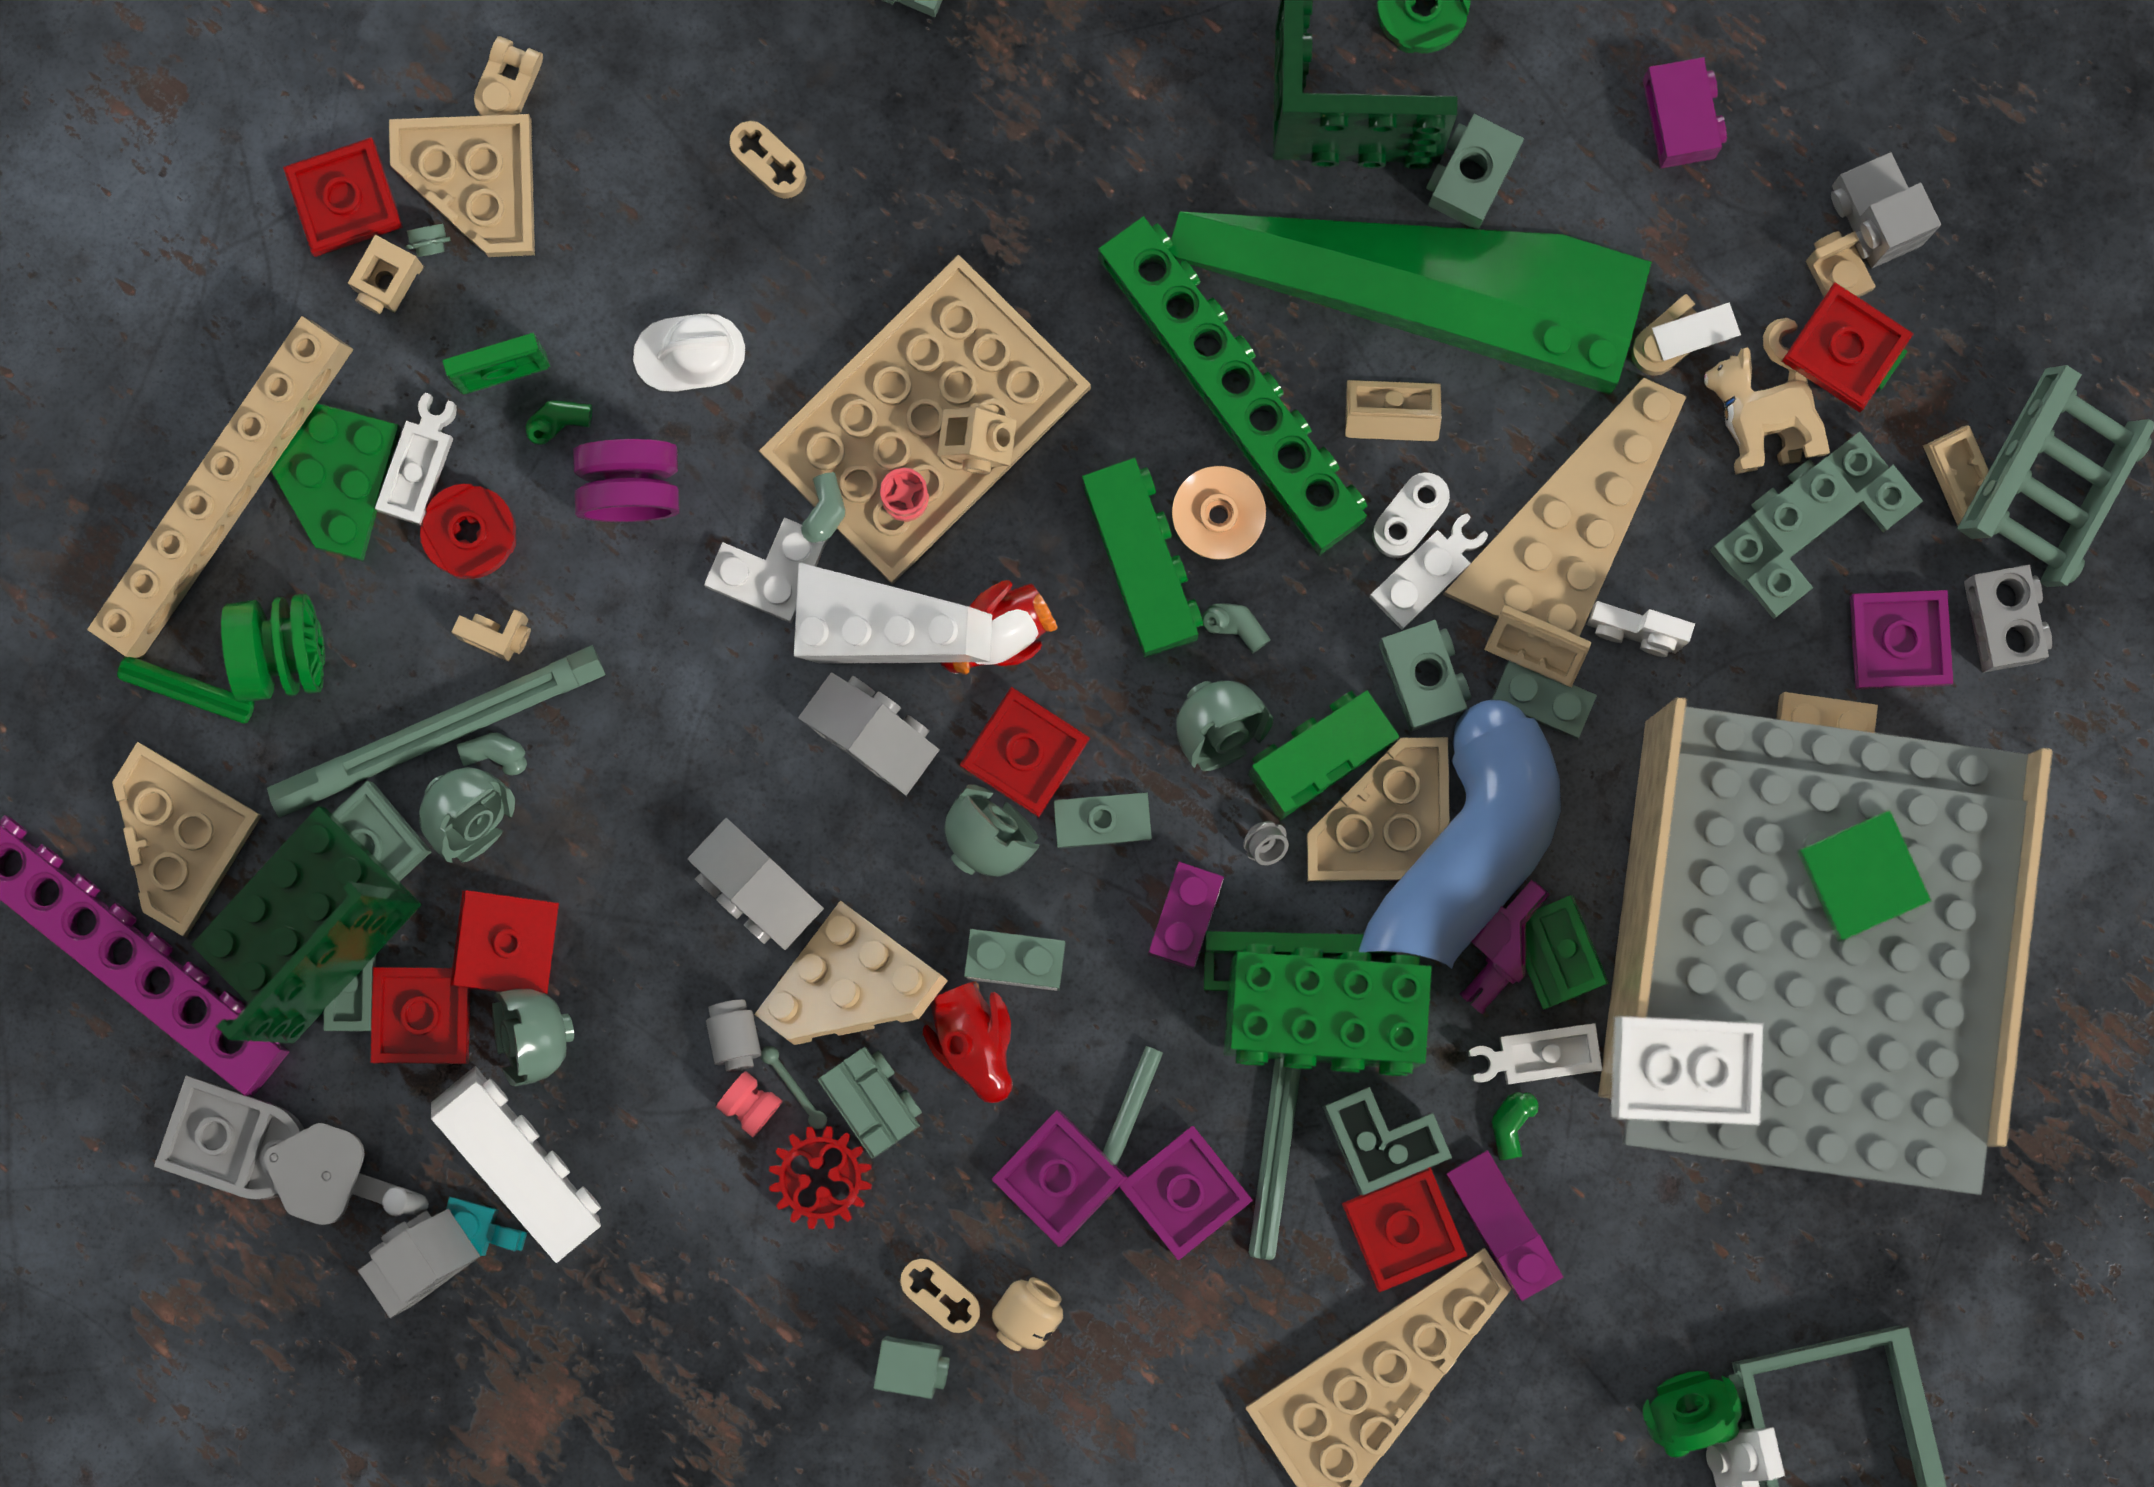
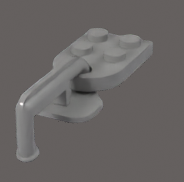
M185 1076L154 1164L156 1168L243 1198L265 1200L279 1196L285 1210L290 1215L320 1225H328L338 1221L344 1215L352 1194L383 1204L385 1211L393 1216L400 1214L420 1215L427 1210L429 1205L426 1197L420 1193L359 1173L364 1160V1148L362 1142L355 1134L325 1123H317L304 1130L300 1121L291 1112L282 1107L251 1096H244L242 1093L192 1076Z

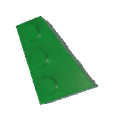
M1351 690L1329 706L1333 713L1319 722L1314 717L1308 719L1290 732L1293 736L1292 740L1280 748L1274 743L1251 759L1254 765H1252L1248 776L1280 821L1388 748L1400 737L1367 690L1359 696H1356L1353 690Z

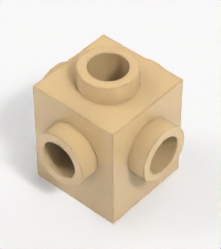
M972 403L970 408L943 409L937 456L963 463V471L976 474H990L991 467L1011 466L1017 420L998 414L999 407L984 403Z

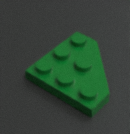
M317 403L271 469L316 549L364 561L377 515L375 506L391 465L401 430L398 424Z

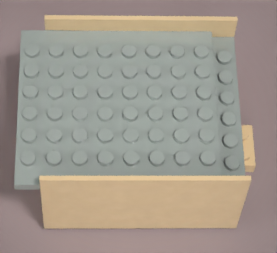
M1783 692L1779 695L1776 719L1686 707V699L1675 698L1646 720L1602 1061L1603 1071H1601L1598 1097L1612 1099L1615 1017L1763 1024L1760 1125L1626 1119L1622 1145L1981 1195L1987 1147L2006 1146L2052 750L2042 748L2030 754L1879 734L1875 733L1878 705ZM1891 810L1931 902L1838 942L1797 850Z

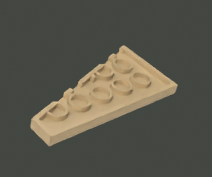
M1643 378L1449 586L1443 595L1495 619H1498L1505 604L1580 637L1686 396Z
M1482 1248L1245 1406L1297 1487H1360L1365 1477L1394 1443L1427 1400L1429 1394L1441 1378L1447 1374L1475 1334L1477 1335L1512 1288L1485 1248Z

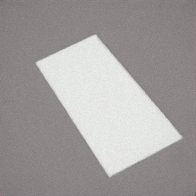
M1730 303L1652 328L1664 361L1741 335Z

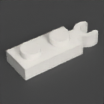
M424 393L418 403V411L422 417L420 424L406 421L375 506V509L380 513L419 526L423 525V518L426 514L425 510L432 500L453 441L451 435L442 433V429L454 420L457 412L455 403L448 400L442 414L432 415L430 413V406L433 402V397L428 393Z
M1468 514L1460 516L1455 521L1451 529V537L1448 539L1437 530L1370 595V598L1401 630L1416 618L1471 564L1462 553L1464 551L1477 550L1486 541L1488 534L1485 531L1473 540L1466 539L1463 536L1462 527L1471 518Z
M1595 1023L1499 1037L1501 1051L1498 1052L1486 1046L1473 1047L1467 1051L1468 1057L1482 1055L1488 1060L1489 1066L1486 1072L1471 1075L1472 1081L1478 1083L1493 1079L1501 1071H1504L1506 1085L1603 1071Z

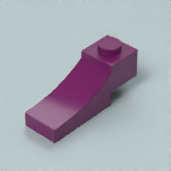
M1488 1150L1445 1173L1491 1257L1495 1259L1512 1288L1517 1300L1523 1301L1564 1278L1544 1241L1523 1211Z

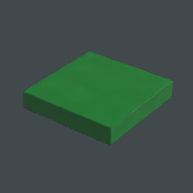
M534 332L442 360L447 377L463 395L538 373L550 367L547 353Z
M1891 810L1797 850L1838 942L1931 902Z

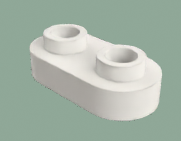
M1419 473L1413 476L1381 514L1374 525L1372 535L1376 548L1383 555L1391 558H1402L1409 555L1440 518L1450 498L1448 486L1442 478L1433 473ZM1422 488L1432 490L1435 496L1434 501L1431 503L1421 502L1418 498V491ZM1395 524L1403 526L1406 531L1405 538L1401 540L1393 539L1389 534V527Z

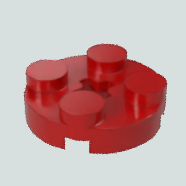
M472 484L453 485L434 496L425 510L426 514L420 529L423 549L429 559L439 569L457 579H476L493 573L507 561L509 555L516 547V523L511 509L497 493L489 489L473 486ZM466 519L472 525L479 522L481 530L476 533L478 539L472 543L466 539L458 541L456 537L462 531L459 523Z

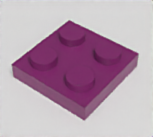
M1947 590L1863 593L1850 596L1855 690L1935 687L1953 684Z
M1056 1110L991 1180L1058 1247H1062L1128 1177L1061 1111Z
M1193 1125L1131 1174L1119 1186L1178 1261L1253 1201Z

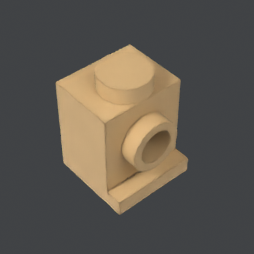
M375 235L348 284L358 293L355 301L363 307L377 314H381L384 307L395 313L417 274H420L424 266L415 255ZM384 275H391L393 279L388 288H379L378 282L380 278Z

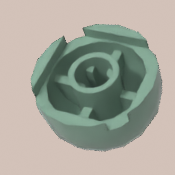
M1205 681L1196 685L1189 691L1188 699L1183 703L1176 718V732L1179 745L1190 764L1194 768L1198 764L1202 771L1222 768L1242 758L1247 752L1240 747L1248 743L1253 737L1260 743L1268 734L1273 723V716L1264 702L1248 686L1236 681H1217L1213 683Z
M470 767L450 771L434 778L425 790L419 810L421 831L432 848L447 862L452 863V858L455 857L462 863L468 862L484 853L501 836L503 831L495 827L500 823L504 814L511 819L515 807V797L505 784L486 771Z
M975 784L967 785L955 799L946 817L944 832L948 846L953 851L951 859L957 867L970 875H973L976 871L985 876H1005L1017 871L1030 859L1039 848L1040 844H1035L1039 837L1030 823L1008 802H1005L1003 809L989 801L994 793Z
M513 989L496 992L494 996L500 1002L492 1004L493 1031L497 1053H505L511 1065L502 1068L507 1081L515 1087L534 1083L549 1077L558 1070L566 1056V1042L574 1040V1029L570 1015L568 1013L561 1014L557 1003L547 994L539 991Z

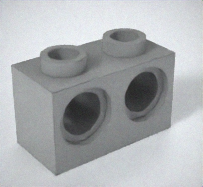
M2030 565L1975 574L1964 581L1983 673L2034 664L2049 657L2048 649L2052 648V634L2048 623L2041 620L2038 604L2042 603L2043 600L2042 586L2038 576H2032ZM1999 584H2006L2014 590L2016 595L2014 606H2005L1998 600L1996 589ZM2008 630H2016L2023 635L2025 648L2022 653L2014 652L2008 647L2006 643Z

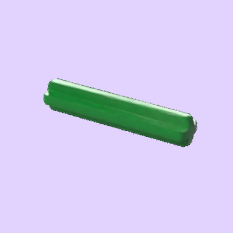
M125 656L118 668L117 677L124 682L243 724L247 723L252 716L255 705L254 701L240 703L236 701L232 692L133 657Z

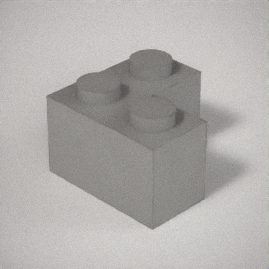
M1891 152L1840 174L1832 185L1834 190L1831 192L1833 205L1842 218L1847 217L1853 231L1856 232L1859 241L1855 244V247L1861 259L1867 258L1871 269L1921 247L1941 226L1940 220L1922 183L1908 188Z
M831 672L798 717V719L826 741L853 757L882 781L906 796L939 752V749L925 738L929 733L925 726L909 715H906L902 720L896 715L901 709L898 704L879 691L875 694L873 689L855 676H852L847 682Z
M727 818L687 858L701 872L695 880L714 898L722 892L716 900L736 919L743 913L746 914L749 919L744 926L763 944L772 938L779 946L786 950L824 909Z
M449 1209L431 1217L428 1211H425L408 1223L404 1221L381 1237L383 1242L368 1252L372 1260L359 1269L358 1272L389 1318H392L414 1306L478 1259L480 1255Z

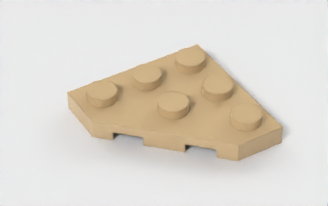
M529 114L389 119L390 166L397 174L488 257L535 255L532 126Z
M1448 737L1400 738L1306 834L1307 882L1399 881L1450 824Z
M137 742L112 783L116 801L119 802L125 826L123 831L131 865L134 866L140 890L138 895L142 912L178 934L188 937L262 815Z
M840 901L754 1015L789 1042L797 1045L811 1042L812 1038L833 1033L840 1036L874 1029V1025L895 1020L901 1023L917 1020L922 1016L948 980Z

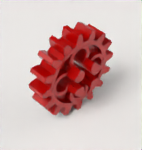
M811 1126L807 1127V1139L803 1141L795 1134L789 1136L790 1143L793 1146L790 1151L782 1148H777L775 1151L783 1159L781 1166H769V1172L779 1175V1182L769 1186V1190L771 1192H782L784 1197L776 1205L779 1210L788 1206L794 1209L790 1218L791 1222L796 1223L804 1215L808 1217V1229H815L819 1219H824L828 1229L835 1228L836 1215L840 1214L844 1220L849 1222L853 1218L848 1208L852 1204L861 1208L865 1206L866 1203L858 1194L860 1190L872 1189L873 1184L862 1180V1173L871 1170L872 1165L859 1163L857 1158L862 1155L865 1149L863 1146H859L851 1150L848 1147L851 1139L849 1133H845L839 1140L833 1139V1127L827 1126L823 1137H817L815 1129ZM831 1148L838 1149L842 1153V1161L838 1166L830 1169L828 1177L832 1181L845 1182L850 1189L848 1197L843 1200L836 1199L833 1196L832 1189L821 1186L815 1192V1204L811 1207L803 1206L799 1201V1195L804 1189L811 1187L814 1179L809 1174L796 1173L792 1168L793 1159L799 1155L805 1156L812 1168L821 1169L826 1164V1152Z

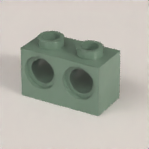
M886 1336L881 1343L874 1389L932 1399L935 1389H944L946 1385L950 1358L941 1356L943 1345Z

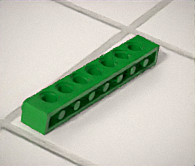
M1143 216L1098 248V260L1318 556H1320L1364 524L1367 515L1363 510L1368 507L1366 501L1354 485L1350 484L1345 487L1335 472L1340 468L1331 453L1324 446L1318 450L1307 436L1312 430L1301 413L1296 409L1289 412L1280 400L1284 393L1275 378L1269 372L1262 375L1251 361L1256 358V355L1245 338L1240 334L1234 338L1224 323L1228 321V317L1219 303L1213 297L1206 300L1196 287L1201 282L1193 268L1185 260L1178 263L1169 251L1173 244L1164 229L1158 223L1151 226ZM1154 262L1163 267L1165 275L1158 281L1150 282L1141 277L1139 269L1146 263ZM1182 299L1191 305L1193 312L1187 318L1176 319L1168 313L1166 307L1170 302ZM1209 336L1218 341L1221 349L1213 356H1203L1197 352L1194 344L1199 338ZM1232 373L1240 374L1247 380L1248 388L1239 394L1230 393L1223 387V378ZM1257 411H1267L1274 416L1276 425L1269 431H1259L1252 426L1250 417ZM1285 448L1297 449L1302 454L1304 463L1296 469H1288L1279 462L1278 453ZM1314 485L1324 486L1329 490L1332 500L1326 506H1314L1308 501L1306 490Z

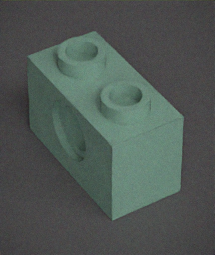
M1473 114L1468 126L1459 123L1447 146V149L1454 152L1447 167L1441 164L1437 165L1426 187L1427 190L1433 192L1428 206L1473 229H1479L1524 138L1476 114ZM1468 161L1475 162L1482 167L1484 176L1475 180L1468 179L1461 173L1460 165Z
M1436 620L1386 636L1380 640L1378 645L1410 732L1461 715L1468 709L1465 701L1471 699V694L1467 681L1462 672L1455 675L1449 658L1455 655L1451 637L1446 628L1439 630ZM1421 663L1434 665L1439 672V682L1434 686L1420 684L1415 677V667Z

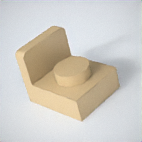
M1836 231L1814 243L1816 250L1808 257L1806 263L1824 297L1834 282L1857 297L1872 291L1876 287L1855 247V244L1859 241L1856 232L1842 237L1840 232Z
M514 609L503 634L498 633L501 627L500 624L478 614L474 615L472 621L459 615L452 634L460 641L509 662L514 652L520 654L524 649L531 628L526 627L528 623L526 615Z

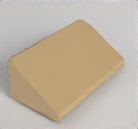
M1347 380L1346 437L1437 441L1439 439L1441 425L1440 384Z

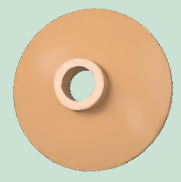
M1212 466L1193 473L1181 484L1173 501L1172 520L1178 537L1187 548L1205 558L1224 560L1241 555L1256 543L1265 525L1266 505L1261 490L1248 475L1231 467ZM1214 508L1224 509L1227 513L1226 521L1220 524L1214 523L1210 519V511Z

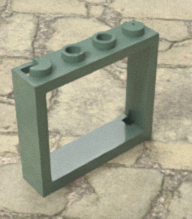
M1897 1325L1732 1362L1734 1374L1728 1375V1379L1736 1387L1745 1417V1422L1739 1423V1429L1765 1428L1753 1377L1754 1374L1884 1346L1917 1486L1947 1487L1909 1327ZM1777 1478L1759 1481L1760 1487H1779Z

